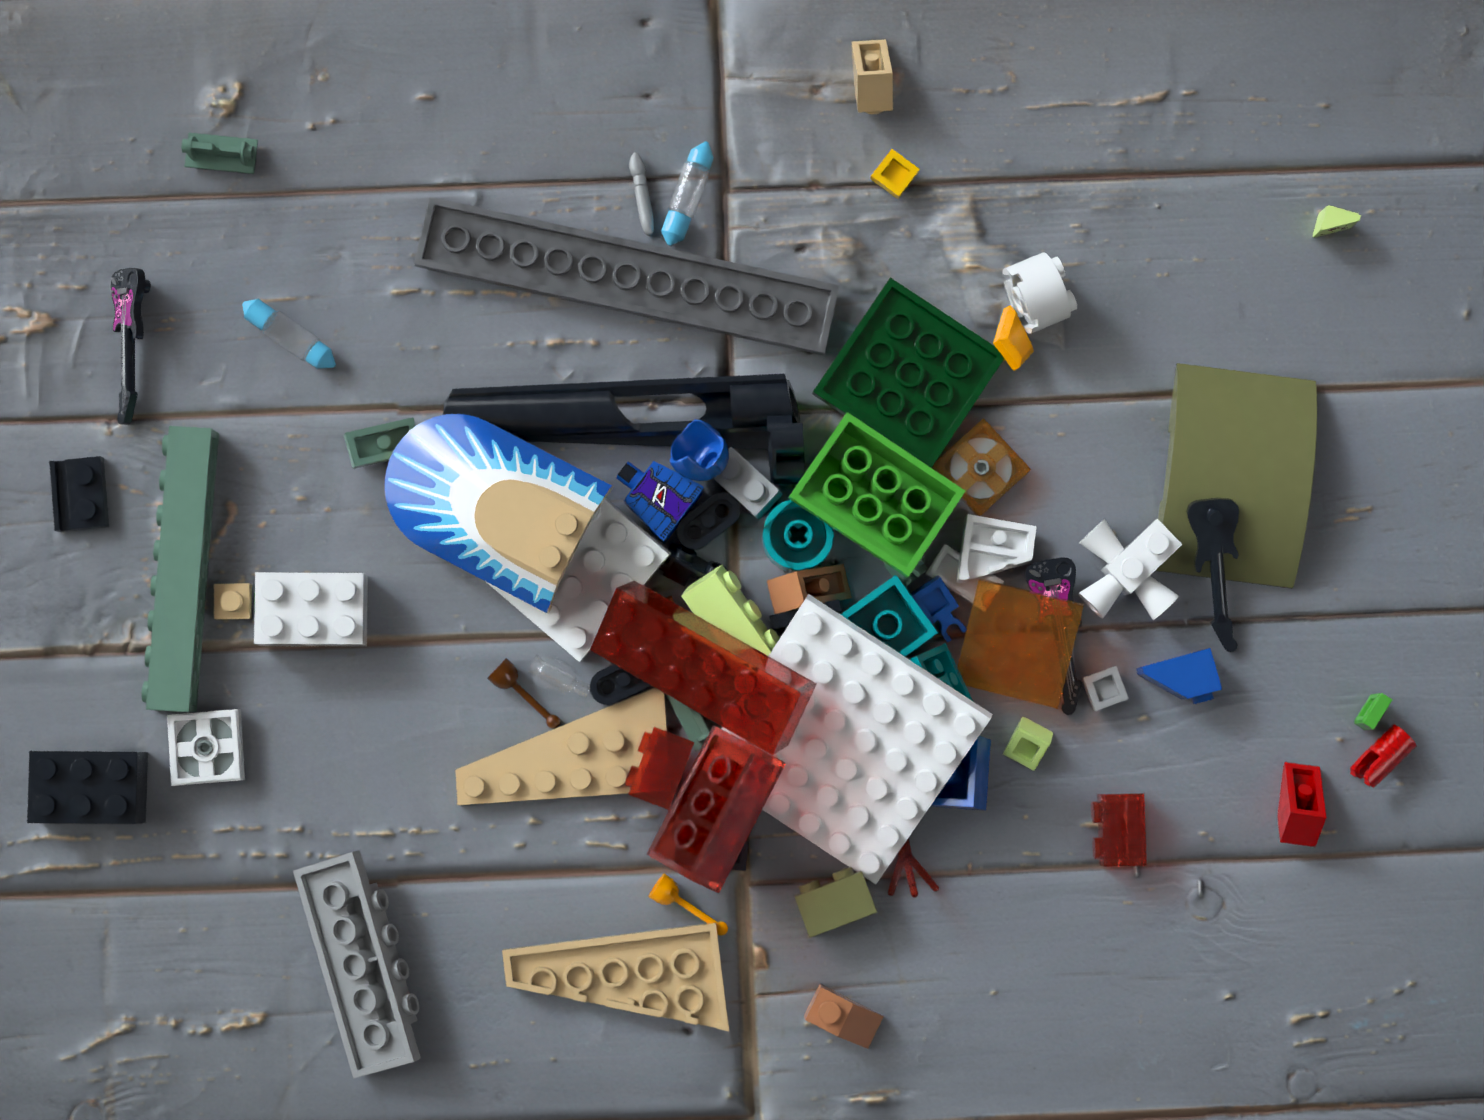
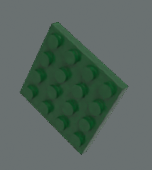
M890 277L813 390L812 395L844 416L847 412L932 468L1003 362L1004 357L994 345Z

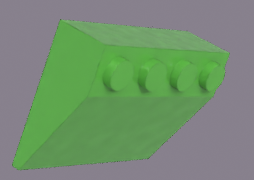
M847 412L788 498L908 578L965 493V490Z

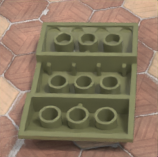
M1177 363L1168 429L1170 440L1163 500L1160 501L1158 520L1182 545L1155 571L1211 578L1210 560L1204 562L1200 573L1195 570L1194 559L1197 550V540L1188 521L1186 511L1188 505L1196 500L1217 497L1230 498L1239 507V519L1234 532V545L1239 556L1235 559L1232 554H1223L1225 580L1292 589L1301 558L1313 484L1317 436L1316 381Z

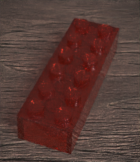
M635 580L616 588L590 648L591 651L772 756L789 745L817 685L812 680Z

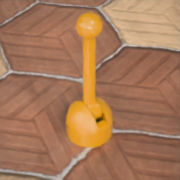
M665 873L661 875L648 896L649 898L662 905L676 902L707 924L716 923L719 936H723L728 932V925L725 922H717L679 896L678 884L674 879Z

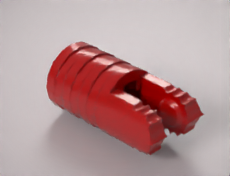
M1392 724L1350 767V774L1359 779L1364 778V783L1374 788L1417 745L1403 729Z

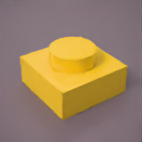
M891 149L873 172L870 179L896 199H899L920 169L894 149Z

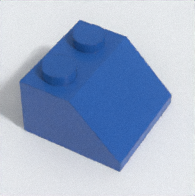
M979 735L931 804V807L986 811L990 739Z

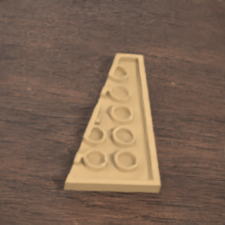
M664 684L456 769L457 805L670 791L671 782Z
M716 923L502 950L506 987L546 995L550 994L576 1001L590 1002L625 1011L729 1031Z

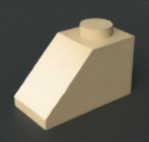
M886 39L853 41L852 59L858 113L879 114L883 111H892L893 72Z

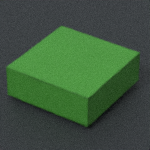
M1383 693L1371 694L1355 718L1354 724L1363 730H1374L1392 702V699Z

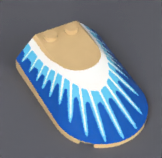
M465 414L436 416L411 429L394 449L385 475V497L388 509L395 524L409 540L426 551L545 613H549L552 608L551 605L559 582L594 514L614 487L483 419Z

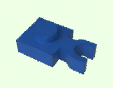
M939 575L910 593L931 624L939 621V630L947 643L952 640L947 634L949 625L957 624L962 633L967 631L960 619L952 616L950 613L958 608L959 605Z

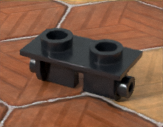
M672 543L668 548L671 554L659 567V570L664 572L663 576L685 587L690 576L697 581L722 564L714 561L707 562L698 557L694 550Z

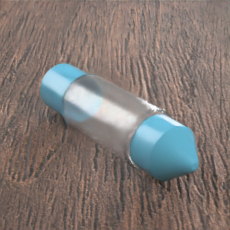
M706 141L691 149L667 208L668 213L661 233L669 246L684 240L708 181L714 157L710 145Z
M260 299L243 302L244 318L262 330L264 335L303 362H308L317 369L335 367L336 364L331 348L322 343L314 334L282 312L274 310Z

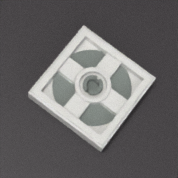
M241 709L167 715L171 786L245 780Z

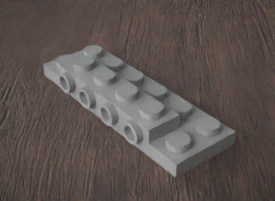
M360 850L294 870V877L353 1079L421 1059L411 1027V1023L417 1021L416 1014L419 1012V1002L413 993H409L406 979L409 976V968L404 959H399L395 946L399 941V934L397 928L393 924H389L385 912L389 906L388 896L383 889L378 888L377 882L369 884Z

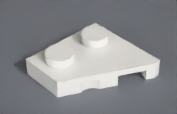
M967 514L964 520L956 582L964 583L1029 564L1033 558L1037 526Z

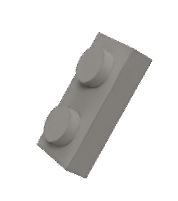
M732 447L729 448V461L725 470L713 478L758 520L783 495L779 489Z

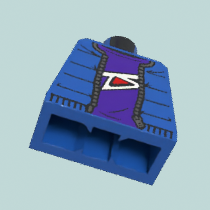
M628 461L616 477V479L631 489L624 499L625 504L664 544L677 529L679 522L690 512L705 492L704 487L699 483L683 477L681 474L655 461L651 463L645 473Z

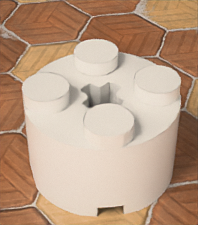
M1043 252L1003 269V274L1010 277L1009 280L1004 281L1009 301L1018 317L1024 316L1028 322L1027 325L1023 326L1028 334L1068 319L1071 316V312L1077 310V303L1073 293L1070 290L1066 291L1062 281V277H1065V270L1058 257L1051 259Z

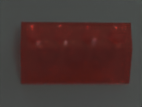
M713 725L647 855L687 879L719 893L786 763Z

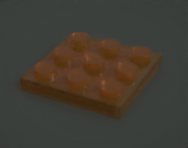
M979 579L957 667L965 685L1058 709L1084 604Z

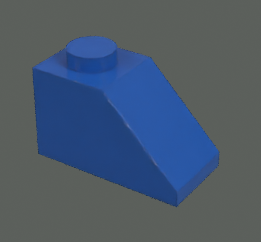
M1211 648L1136 668L1137 674L1181 700L1192 698L1193 704L1214 699L1212 692L1222 690Z

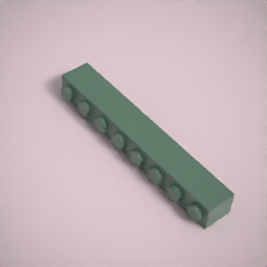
M169 426V433L164 435L162 441V453L167 457L166 469L161 470L159 477L160 490L164 491L163 505H158L156 513L157 525L161 526L160 540L155 541L153 549L154 560L158 561L157 575L152 576L150 586L151 595L155 596L154 610H150L148 615V630L152 632L151 646H147L145 650V666L149 667L148 681H144L142 686V701L146 702V710L197 712L219 433L212 428Z

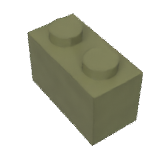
M848 867L833 873L834 880L820 885L817 879L799 886L800 893L795 894L794 897L810 938L877 913L862 871L854 872L852 867Z

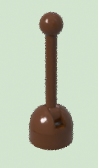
M507 658L487 678L494 686L500 689L512 687L546 719V724L549 728L555 729L560 725V718L557 715H551L517 683L518 671Z

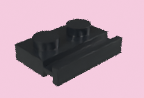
M96 456L66 459L64 461H49L54 531L64 532L109 527L104 458Z

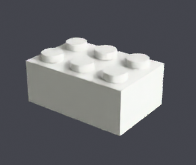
M255 572L254 644L258 646L367 647L368 576L364 573Z

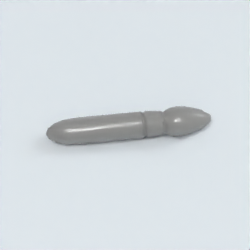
M634 152L630 157L629 169L634 177V190L640 223L644 233L647 236H651L654 232V217L645 177L646 168L639 154Z

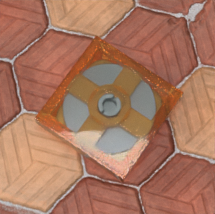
M984 418L932 466V469L965 490L961 500L976 516H982L1031 470Z

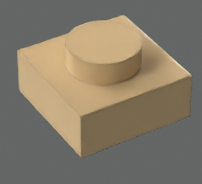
M214 584V619H252V584Z

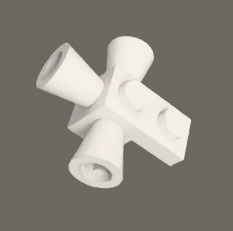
M1105 519L1079 542V544L1108 563L1101 569L1106 576L1078 593L1084 603L1100 618L1103 619L1121 592L1126 596L1135 591L1153 620L1160 616L1179 597V595L1150 576L1182 545L1158 519L1124 548Z

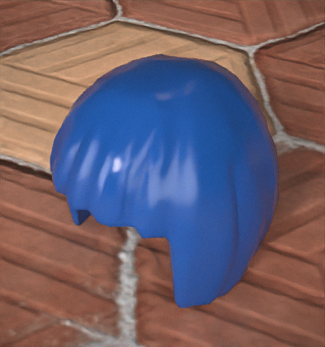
M699 419L689 423L671 446V466L683 477L694 481H708L715 478L725 470L729 461V449L726 441L715 428Z

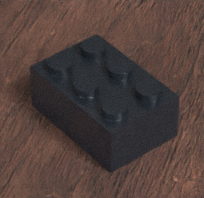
M29 751L27 823H146L148 752Z

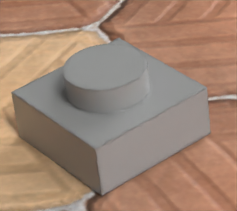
M1117 666L1081 678L1093 711H1098L1129 699Z

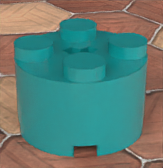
M792 500L784 501L777 505L767 516L763 527L762 543L767 557L775 566L791 573L817 568L827 558L834 541V530L831 526ZM794 529L799 532L803 529L806 532L804 535L805 543L802 544L797 541L793 544L790 541L792 537L790 530Z

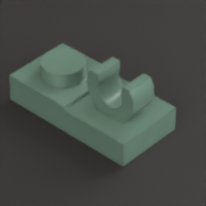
M414 418L346 432L344 439L352 468L356 469L389 461L397 444L416 426Z

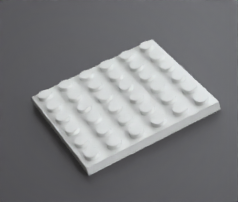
M808 594L716 737L717 741L711 744L697 767L741 796L753 798V804L839 861L852 867L856 872L862 871L865 878L877 884L986 727L993 714Z

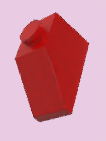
M1284 763L1277 815L1281 843L1316 847L1327 818L1321 770L1318 766Z

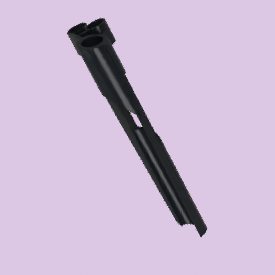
M785 374L452 389L444 403L443 415L465 414L478 417L526 442L672 446L677 436L692 421L632 423L618 408L615 397L690 393L699 397L705 403V414L699 420L715 428L726 441L728 448L769 450L770 482L773 485L798 484L805 474L803 423H800V414L794 390L790 381L786 379Z

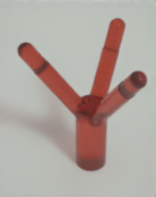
M908 838L898 852V860L888 889V895L893 896L895 894L903 866L913 898L918 897L913 868L930 888L937 892L939 886L912 855Z

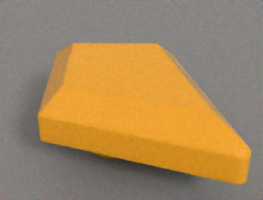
M1009 305L1003 309L993 344L1004 357L1003 361L1006 360L1013 371L1021 367L1034 350L1016 311Z

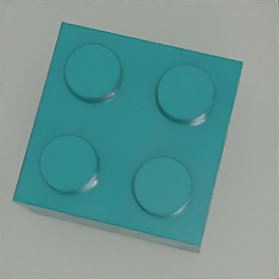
M897 575L840 614L904 657L938 633Z

